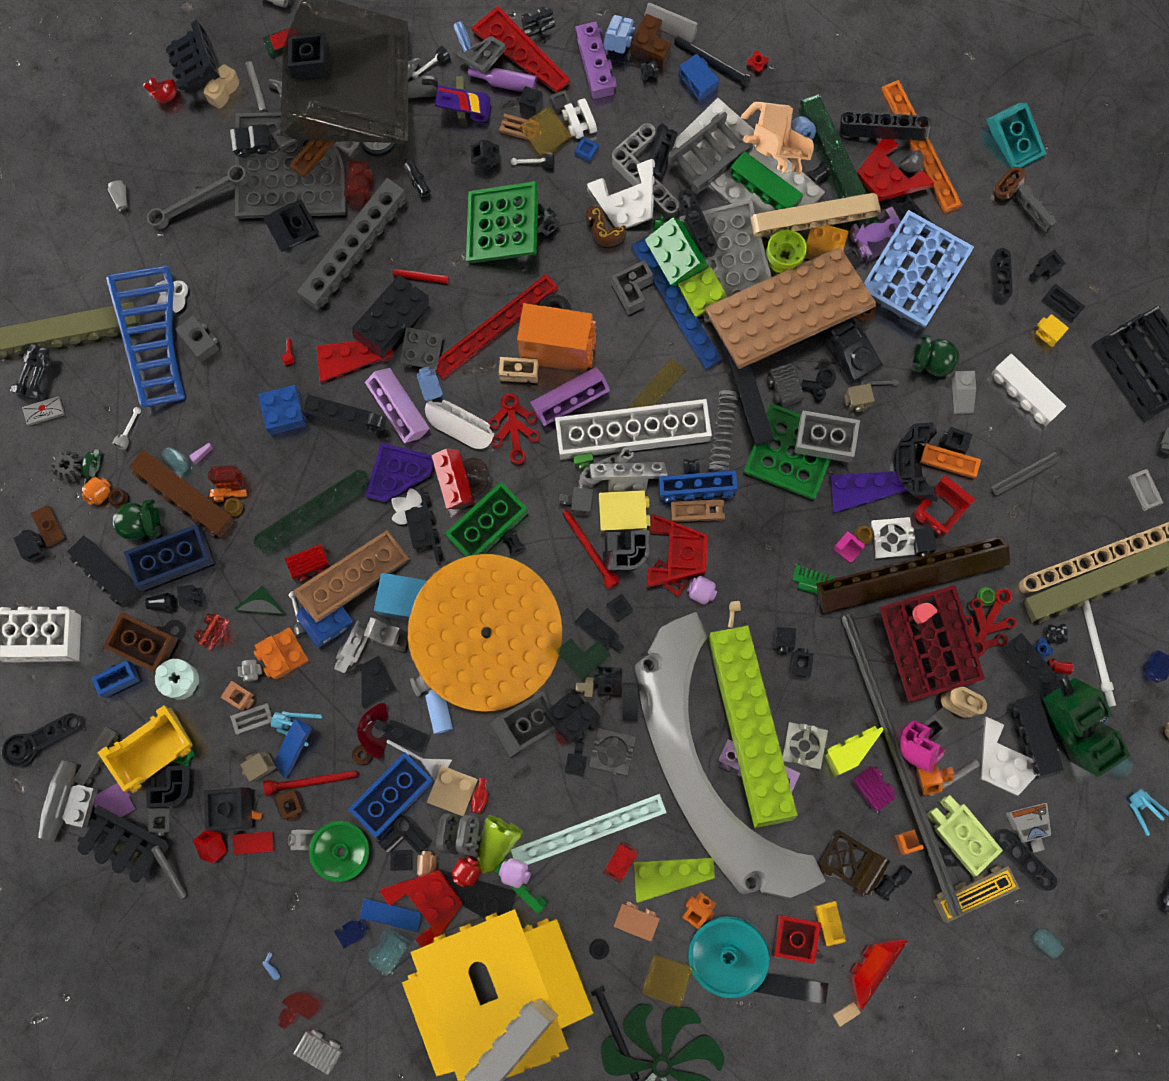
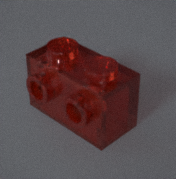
M349 160L344 190L347 203L365 205L366 197H369L370 191L368 186L369 180L371 181L372 169L369 168L368 162Z

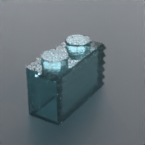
M390 928L389 931L384 930L379 938L381 943L377 948L374 946L367 956L370 958L367 963L385 976L391 974L412 942L393 928Z

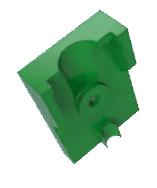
M503 862L494 870L498 875ZM524 884L520 888L510 886L537 914L548 903L542 896L536 899Z

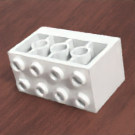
M64 606L57 607V610H50L49 607H37V610H30L29 607H18V610L0 607V662L79 661L81 615L75 613V610H69V607Z

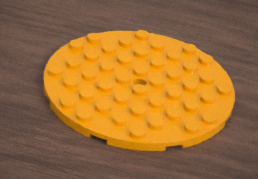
M479 554L460 558L434 573L421 588L414 601L408 623V643L412 660L424 682L438 696L451 704L475 711H496L512 707L532 696L546 682L556 665L562 643V622L558 605L545 582L533 570L521 562L493 554ZM484 627L490 628L491 634L488 638H484L481 634V630Z

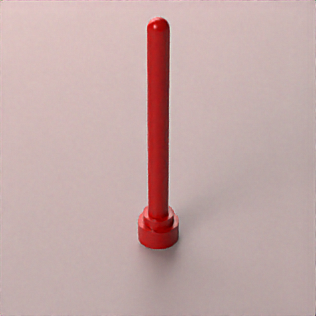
M564 510V518L603 574L605 586L607 589L615 587L621 580L617 574L614 575L613 572L606 568L603 560L570 511Z
M354 770L278 783L272 780L263 781L265 796H272L278 790L354 779L359 776V773Z

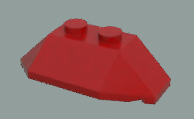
M896 939L873 943L872 946L868 945L862 955L865 957L861 963L857 962L851 971L853 973L851 980L858 1008L864 1010L908 941Z

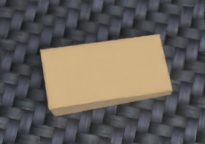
M852 1002L833 1014V1017L841 1027L861 1014L855 1002Z

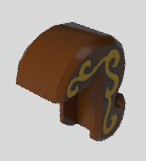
M592 205L587 209V225L591 226L593 224V239L598 245L613 247L624 240L626 237L625 225L608 230L602 207Z

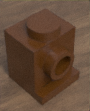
M294 789L272 797L281 819L286 818L287 821L298 817L297 813L302 812ZM286 802L290 804V808L288 810L284 809V804Z

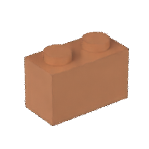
M628 901L626 905L622 903L613 927L651 942L660 918L656 917L657 913L648 909L645 912L637 909L638 905Z

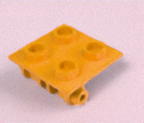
M829 225L811 228L806 243L805 258L811 260L839 246L843 250L849 231Z

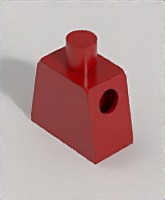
M621 841L603 874L620 884L639 851Z

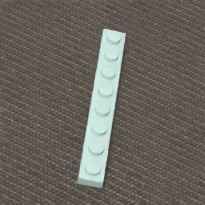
M660 794L516 847L511 849L514 859L529 865L665 814L666 810Z

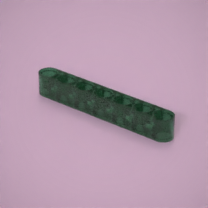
M363 470L354 471L258 533L254 537V545L263 553L274 550L367 490L370 481L368 474ZM359 477L366 478L362 484H358L357 479ZM349 487V492L341 494V489ZM328 497H332L333 502L326 505L325 500ZM311 508H317V512L314 515L308 514ZM295 518H301L299 525H292ZM278 529H285L283 535L276 536V532ZM263 539H268V544L261 547L260 542Z

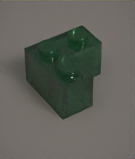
M572 638L556 650L559 657L581 683L586 680V677L592 675L599 667L611 659V654L599 640L584 653Z

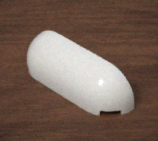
M432 400L426 403L425 415L430 424L438 430L476 449L485 448L491 443L494 433H492L490 424L445 400L442 403L433 402Z

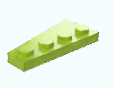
M712 858L634 862L636 903L714 879V860Z

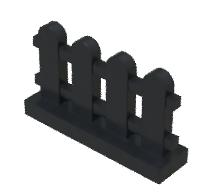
M197 19L191 23L192 32H186L187 35L177 41L173 40L172 44L166 48L168 55L172 56L169 59V63L174 67L172 74L178 79L175 85L179 90H188L192 84L206 79L207 75H210L214 80L220 77L207 31Z
M97 805L93 811L97 818L90 820L89 824L91 827L83 838L79 837L77 840L79 842V853L87 855L91 850L96 851L95 860L98 864H104L108 859L113 860L112 870L115 873H122L125 868L131 870L129 879L134 883L139 882L142 877L147 878L149 875L146 872L154 859L157 860L151 849L159 846L162 853L165 854L169 847L167 842ZM110 824L114 827L110 829L107 827V825ZM105 832L108 836L101 847L95 845L101 834ZM127 833L131 836L127 838L124 836V834ZM122 841L125 845L118 856L112 854L118 843ZM142 842L148 844L146 848L141 845ZM139 850L142 854L136 864L132 865L129 862L135 852Z

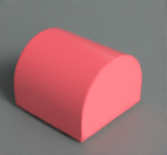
M930 603L920 604L914 608L913 618L917 624H922L937 613V609Z

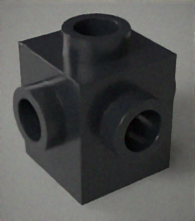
M483 139L471 145V163L482 166L484 169H490L500 163L499 145Z
M541 204L538 205L537 233L542 232L547 236L555 230L560 222L555 218L557 214L550 207L546 209Z
M599 667L598 675L595 674L594 686H598V694L621 695L622 668Z

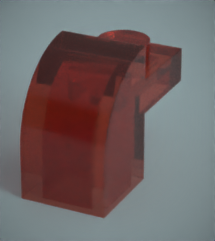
M306 991L296 992L287 996L282 1001V1004L286 1005L288 1009L284 1008L278 1019L280 1022L278 1026L284 1030L287 1029L297 1013L308 1020L312 1019L323 1000Z

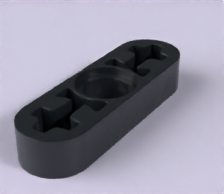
M999 248L992 256L993 290L997 301L1006 302L1013 293L1011 254L1009 250ZM1000 254H1002V257H1006L1003 260V266H1000L1001 258H997ZM1004 271L1007 274V278L1000 279L997 273ZM1003 284H1005L1004 292L1007 293L1005 296L999 293Z

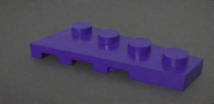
M897 471L830 476L833 514L908 491L900 481Z

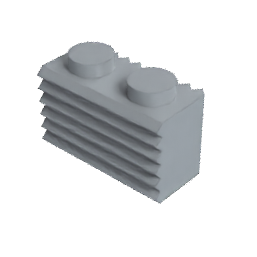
M314 1029L312 1032L308 1030L293 1054L329 1075L343 1053V1050L339 1049L341 1045L333 1040L329 1042L322 1038L323 1034Z

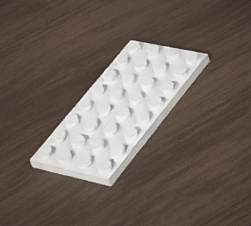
M717 98L676 138L673 148H679L711 123L713 117L717 114L721 115L723 112L727 113L726 126L740 141H744L745 135L753 136L755 130ZM719 128L711 134L726 152L730 153L735 149L733 143ZM705 139L697 144L698 148L712 163L716 164L721 160L719 154ZM753 144L752 152L749 155L803 193L802 200L798 206L817 203L824 196L825 191L803 172L796 174V172L791 171V161L787 159L788 171L787 173H782V170H777L778 160L772 156H765L755 150L757 145ZM691 150L683 155V158L698 174L702 175L706 172L707 168ZM730 169L708 185L728 204L752 199L755 214L775 210L770 204L763 203L755 193L748 192L743 184L735 182L729 175Z

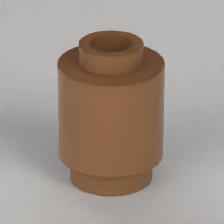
M421 851V855H417V875L421 876L437 871V855H433V851Z

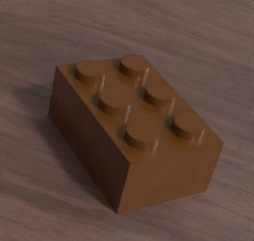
M120 612L103 648L156 672L158 666L169 659L178 638L129 614Z

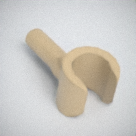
M732 601L729 604L730 617L728 627L733 628L735 612L741 611L740 601Z

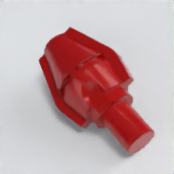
M480 778L478 787L473 791L471 796V813L480 814L484 809L488 792L485 789L487 779Z

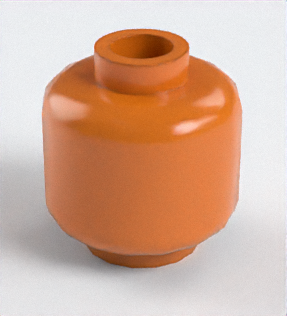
M93 477L82 487L83 493L81 495L90 505H100L108 498L111 492L109 488L110 483L104 478Z

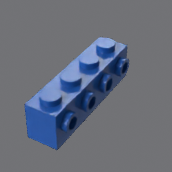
M736 470L661 476L658 481L660 500H664L666 503L675 502L676 499L692 501L696 497L713 499L714 496L722 495V498L733 497V494H736L738 489Z

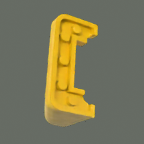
M163 705L156 710L157 717H150L151 720L121 742H115V746L109 749L104 747L97 752L124 792L131 791L133 793L142 787L141 783L179 756L184 757L192 751L190 748L193 745L172 708Z

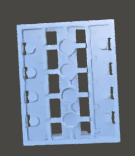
M908 210L865 280L864 285L875 302L881 304V307L891 310L900 318L903 317L917 326L921 325L926 328L974 246ZM921 231L927 233L926 238L919 235ZM916 239L923 243L917 254L910 251ZM943 245L948 247L946 251L942 248ZM936 251L944 254L937 266L930 262ZM907 254L914 259L908 270L900 267ZM926 267L934 270L928 281L920 278ZM897 271L904 274L898 286L890 283ZM917 282L924 286L918 297L911 294ZM887 287L895 290L890 299L883 296ZM908 298L914 301L909 311L903 308Z

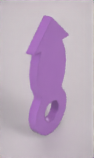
M889 218L884 223H872L865 228L864 224H862L854 238L868 246L867 242H878L885 237L891 238L895 232H890L889 225L894 223L898 228L901 221L898 218Z

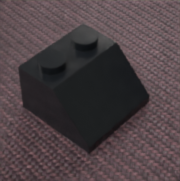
M302 199L274 210L263 218L281 252L319 233Z

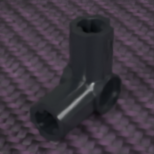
M409 816L398 818L376 840L387 853L403 838L417 853L431 841ZM401 820L408 822V830L403 831L400 829L399 823Z

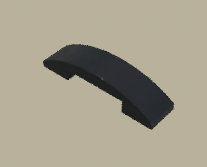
M767 973L762 984L753 992L826 1004L829 983Z

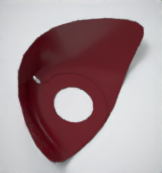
M379 703L369 709L361 717L357 727V736L362 747L370 755L378 759L381 758L388 739L384 736L380 738L374 737L372 729L376 720L387 723L389 718L385 703Z

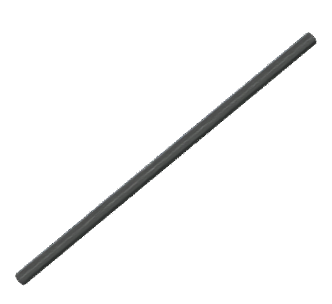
M846 614L842 616L844 627L881 727L884 729V735L951 916L961 915V906L907 761L900 751V742L852 614Z

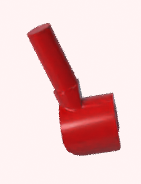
M289 338L286 341L287 353L281 355L284 365L294 362L291 353V339Z

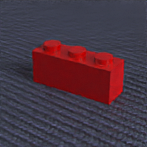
M446 448L431 455L446 508L461 510L474 504L460 451Z

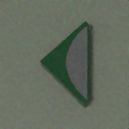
M263 586L234 608L237 612L285 614Z

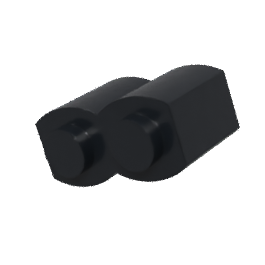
M266 124L230 130L232 148L236 156L246 158L253 153L263 155L272 150L270 132Z

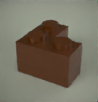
M647 13L645 14L631 42L630 54L648 62L651 59H655L657 65L663 68L671 52V42L659 37L662 31L661 19Z

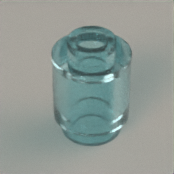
M169 446L160 455L162 462L176 474L184 473L189 467V460L176 448Z
M1042 928L1039 929L1033 936L1035 938L1033 943L1048 957L1051 956L1055 959L1064 950L1062 942L1048 928L1044 930Z

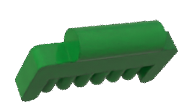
M797 565L792 581L799 583L798 589L817 594L816 583L832 580L833 575L828 577L827 574H824L823 577V573L819 574L818 571L814 573V570H810L809 573L808 568L805 570L804 567H801L800 570V565Z

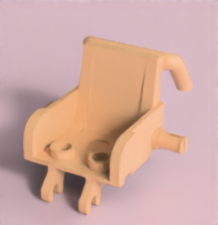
M764 102L752 103L742 114L741 118L748 120L757 109L761 110L759 122L756 124L754 135H745L744 142L757 145L755 150L765 156H772L777 159V170H782V173H787V159L792 161L791 171L801 174V159L811 160L814 144L810 138L790 129L793 108L789 105Z

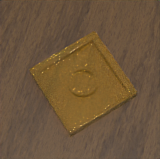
M550 106L520 126L541 156L571 137L569 131Z
M654 955L642 994L681 1007L693 967Z

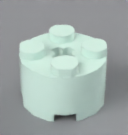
M169 659L156 669L155 684L163 695L176 700H182L193 695L197 685H199V675L196 668L188 662L180 659ZM176 676L180 677L178 683L174 682Z

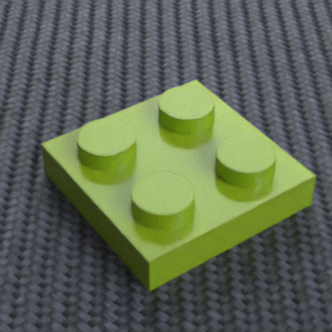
M712 267L678 284L695 318L706 313L705 307L727 298Z

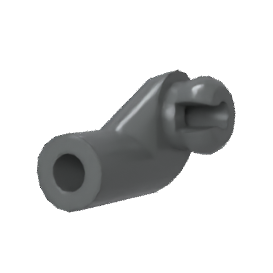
M269 79L268 88L278 90L280 92L279 98L288 100L290 90L286 83Z

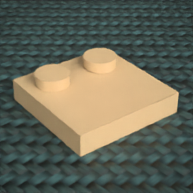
M441 765L427 803L464 816L478 779Z

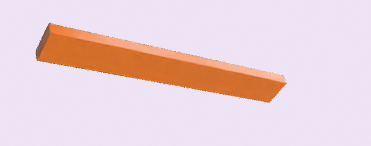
M899 80L882 86L881 90L894 114L917 115ZM929 138L924 141L907 140L913 152L921 150L924 160L922 165L924 167L923 171L934 182V186L931 189L944 214L960 208L962 203Z

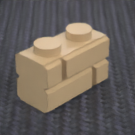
M500 357V381H529V383H537L538 359Z

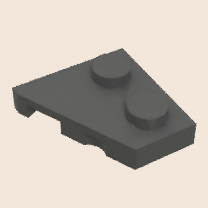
M490 36L480 43L471 45L472 49L463 53L459 51L456 55L458 59L484 75L507 48L504 43Z

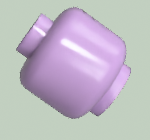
M703 576L694 577L687 589L689 597L701 604H706L709 600L713 601L717 594L715 583Z
M513 858L504 861L499 871L502 883L514 888H520L523 883L527 884L531 875L528 872V865Z

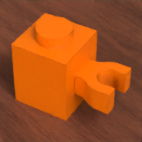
M936 763L934 770L928 773L917 767L916 777L922 795L942 792L943 782L954 781L953 776L955 773L953 768L948 767L939 771Z

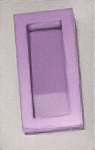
M208 443L189 455V457L197 464L213 447Z

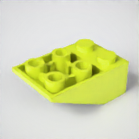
M874 726L862 732L863 737L859 738L858 735H855L844 741L846 745L841 746L839 743L827 749L828 753L824 757L834 777L860 764L884 730L883 727L877 729Z

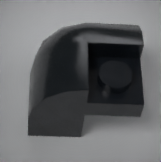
M649 531L605 532L603 560L608 570H632L644 563L649 555Z
M168 766L151 776V787H146V808L172 807L181 803L188 794L190 767Z

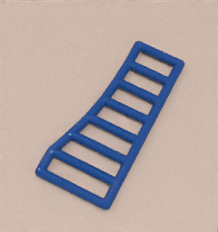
M165 265L107 275L106 280L141 407L183 400L185 394L180 380L173 344L172 311L174 283L170 268ZM163 274L166 284L120 292L117 291L115 281ZM167 291L166 302L122 309L120 299ZM165 310V321L127 328L125 317ZM165 329V340L132 345L130 335ZM163 347L167 348L168 358L137 363L134 354L136 352ZM170 365L172 376L146 381L141 380L140 370ZM174 383L176 394L151 399L146 398L145 388Z

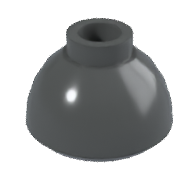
M915 150L900 162L899 167L906 172H913L915 175L924 169L922 166L924 160L921 150Z

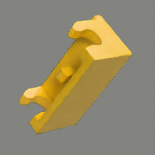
M832 901L815 905L817 919L821 923L820 931L824 946L827 947L846 942L837 902Z

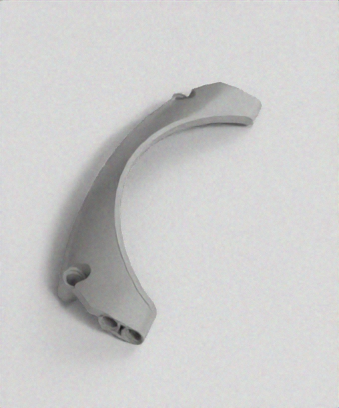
M691 613L662 626L648 651L649 655L635 665L642 709L658 760L669 786L695 834L739 893L746 895L760 889L761 893L786 899L798 896L826 882L815 857L782 848L764 839L746 826L718 796L703 771L697 756L690 729L688 696L694 663L708 634L698 613ZM643 664H646L649 670H646ZM746 880L749 881L750 888L747 887Z

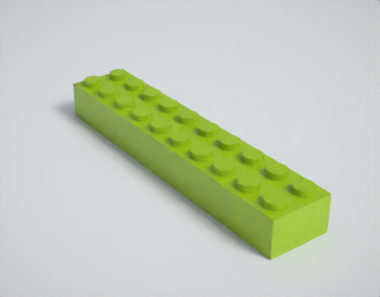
M749 626L710 632L708 644L754 828L793 821L797 817V811Z

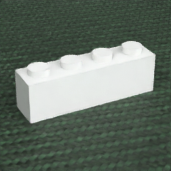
M1012 354L1002 361L991 373L994 380L998 384H1002L1010 396L1016 397L1021 402V406L1025 410L1030 411L1040 424L1047 426L1066 407Z

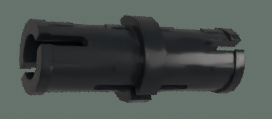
M408 161L404 168L411 178V184L415 185L421 197L428 196L431 190L424 181V175L419 172L414 161Z

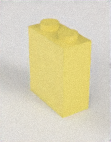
M645 490L599 493L601 534H605V532L647 531V526H650V515H646V508L649 507V496H645Z

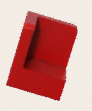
M212 830L203 831L193 840L201 860L214 864L227 852L219 832Z

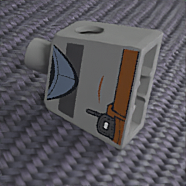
M1047 803L1006 813L1017 838L1022 843L1030 841L1033 852L1045 850L1042 838L1051 836Z

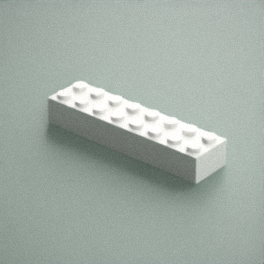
M707 399L555 418L560 460L572 459L573 456L592 453L593 456L620 453L626 447L631 448L632 451L710 442L712 436Z

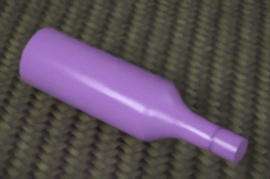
M469 68L468 76L485 79L494 87L523 92L525 86L533 89L536 87L537 76L499 68H493L484 75L475 69Z

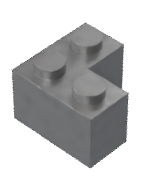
M643 260L612 275L611 284L628 315L645 307V298L640 289L653 283V274L646 261Z

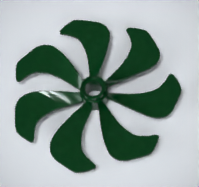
M638 1005L624 1020L623 1030L625 1034L640 1049L654 1058L652 1063L630 1059L620 1054L615 1047L612 1036L601 1047L603 1067L608 1074L621 1076L652 1068L653 1073L645 1081H655L657 1076L661 1078V1081H667L666 1077L669 1075L678 1081H710L696 1074L672 1070V1066L690 1060L705 1059L709 1060L718 1071H721L725 1058L716 1041L709 1036L696 1038L671 1060L668 1058L679 1031L685 1025L701 1023L699 1016L693 1009L679 1007L668 1009L663 1016V1055L658 1056L646 1031V1019L653 1010V1007L650 1005ZM660 1061H665L668 1065L664 1072H659L656 1069Z

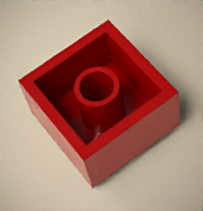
M778 915L772 956L815 964L821 923Z

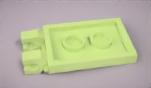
M949 795L940 801L943 808L948 811L945 816L938 808L931 809L926 815L935 824V832L970 874L975 877L1003 850L965 804L959 805Z

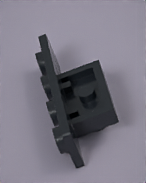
M422 487L419 490L423 507L406 510V520L413 549L432 545L438 565L441 564L440 559L443 558L441 547H437L436 540H439L437 528L433 529L432 526L435 518L433 510L429 511L428 504L431 503L429 493H425Z

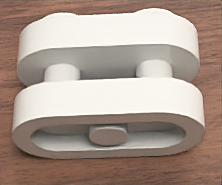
M585 98L577 101L578 107L573 108L572 104L569 103L564 105V110H562L564 120H568L570 124L568 126L569 132L576 139L584 137L583 131L586 129L590 134L597 132L596 123ZM580 113L584 120V123L581 124L577 117Z

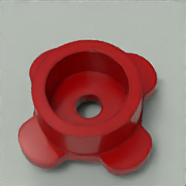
M754 51L753 56L747 60V64L756 71H761L764 65L769 62V58L761 55L760 51Z

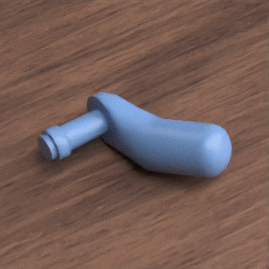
M269 952L265 962L263 961L262 963L272 979L276 981L280 978V974L274 966L268 963L273 956Z

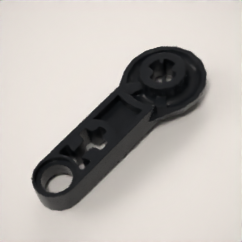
M68 713L31 733L10 736L2 745L1 753L4 761L13 767L28 764L39 750L80 729L82 719L77 714ZM75 717L77 719L76 726L68 727V719ZM63 725V727L66 729L65 732L63 729L58 730L56 732V736L52 734L50 735V733L52 732V727L58 729ZM16 746L23 748L22 750H20V755L16 753L14 754V751H16Z

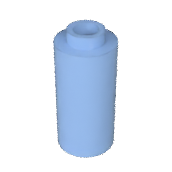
M429 690V694L425 695L434 734L453 730L447 701L438 696L433 690Z

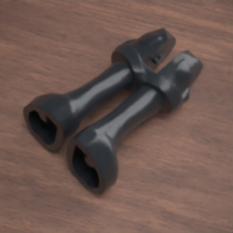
M36 344L29 346L23 356L25 364L19 380L11 386L10 391L45 400L46 396L40 391L39 384L44 369L48 368L50 364L49 348L41 347L39 350V346ZM35 367L30 384L27 388V381L29 375L31 373L32 368Z

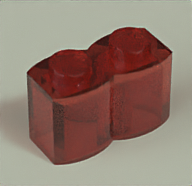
M236 465L211 466V470L208 471L209 482H212L217 488H243L242 472L238 470Z

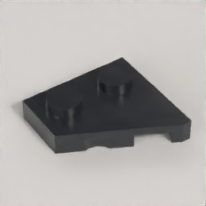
M380 656L361 665V705L363 708L397 691Z

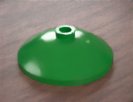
M345 821L330 822L322 826L314 834L309 846V858L313 869L324 879L333 882L348 881L356 877L364 869L369 857V844L365 834L354 824ZM340 848H343L345 851L343 855L338 854Z

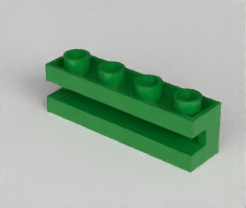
M745 151L730 168L729 175L735 182L743 184L748 192L755 193L763 203L770 204L775 210L797 207L802 200L803 193Z

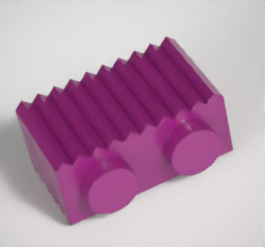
M871 765L854 777L851 782L873 811L878 812L896 798L894 795L896 791L890 783L886 784L883 781V774L879 768H873Z

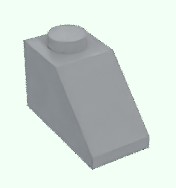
M956 371L951 378L954 414H973L976 396L975 371Z

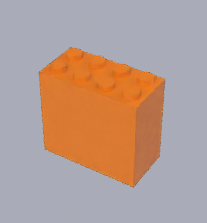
M523 303L517 337L520 358L538 359V364L541 367L586 373L588 367L592 368V350H595L596 321L593 320V314Z

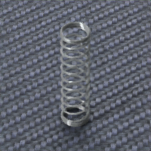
M722 390L719 392L720 398H718V401L721 404L717 406L719 411L716 413L718 419L715 420L718 426L714 427L717 433L713 434L715 440L712 442L714 448L711 449L714 455L710 456V460L713 462L708 465V470L711 472L729 470L727 467L721 466L729 465L728 462L714 461L711 457L730 458V455L716 454L712 450H731L729 447H718L713 443L717 441L732 443L731 440L717 439L714 436L717 434L733 436L729 432H718L716 428H735L732 425H720L717 423V420L721 419L729 422L736 421L734 418H721L718 416V413L721 412L731 415L737 414L735 411L719 409L721 405L728 407L738 406L734 403H722L720 401L721 398L738 400L739 394L734 391ZM723 394H732V395H735V396H727V395H723Z

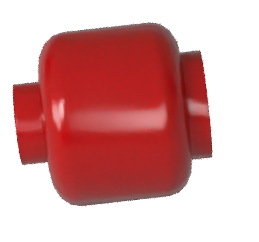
M472 856L459 858L452 870L453 881L465 888L474 885L481 874V867L478 865L479 861Z

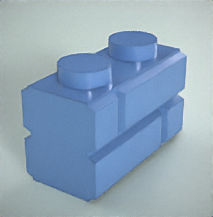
M617 15L612 17L605 34L604 49L615 50V52L623 54L626 47L630 48L636 27H633V19H623Z
M430 367L420 369L417 378L424 400L429 401L441 397L443 393L435 369H430Z

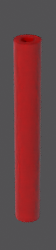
M393 269V276L396 277L400 275L404 278L446 284L449 281V276Z

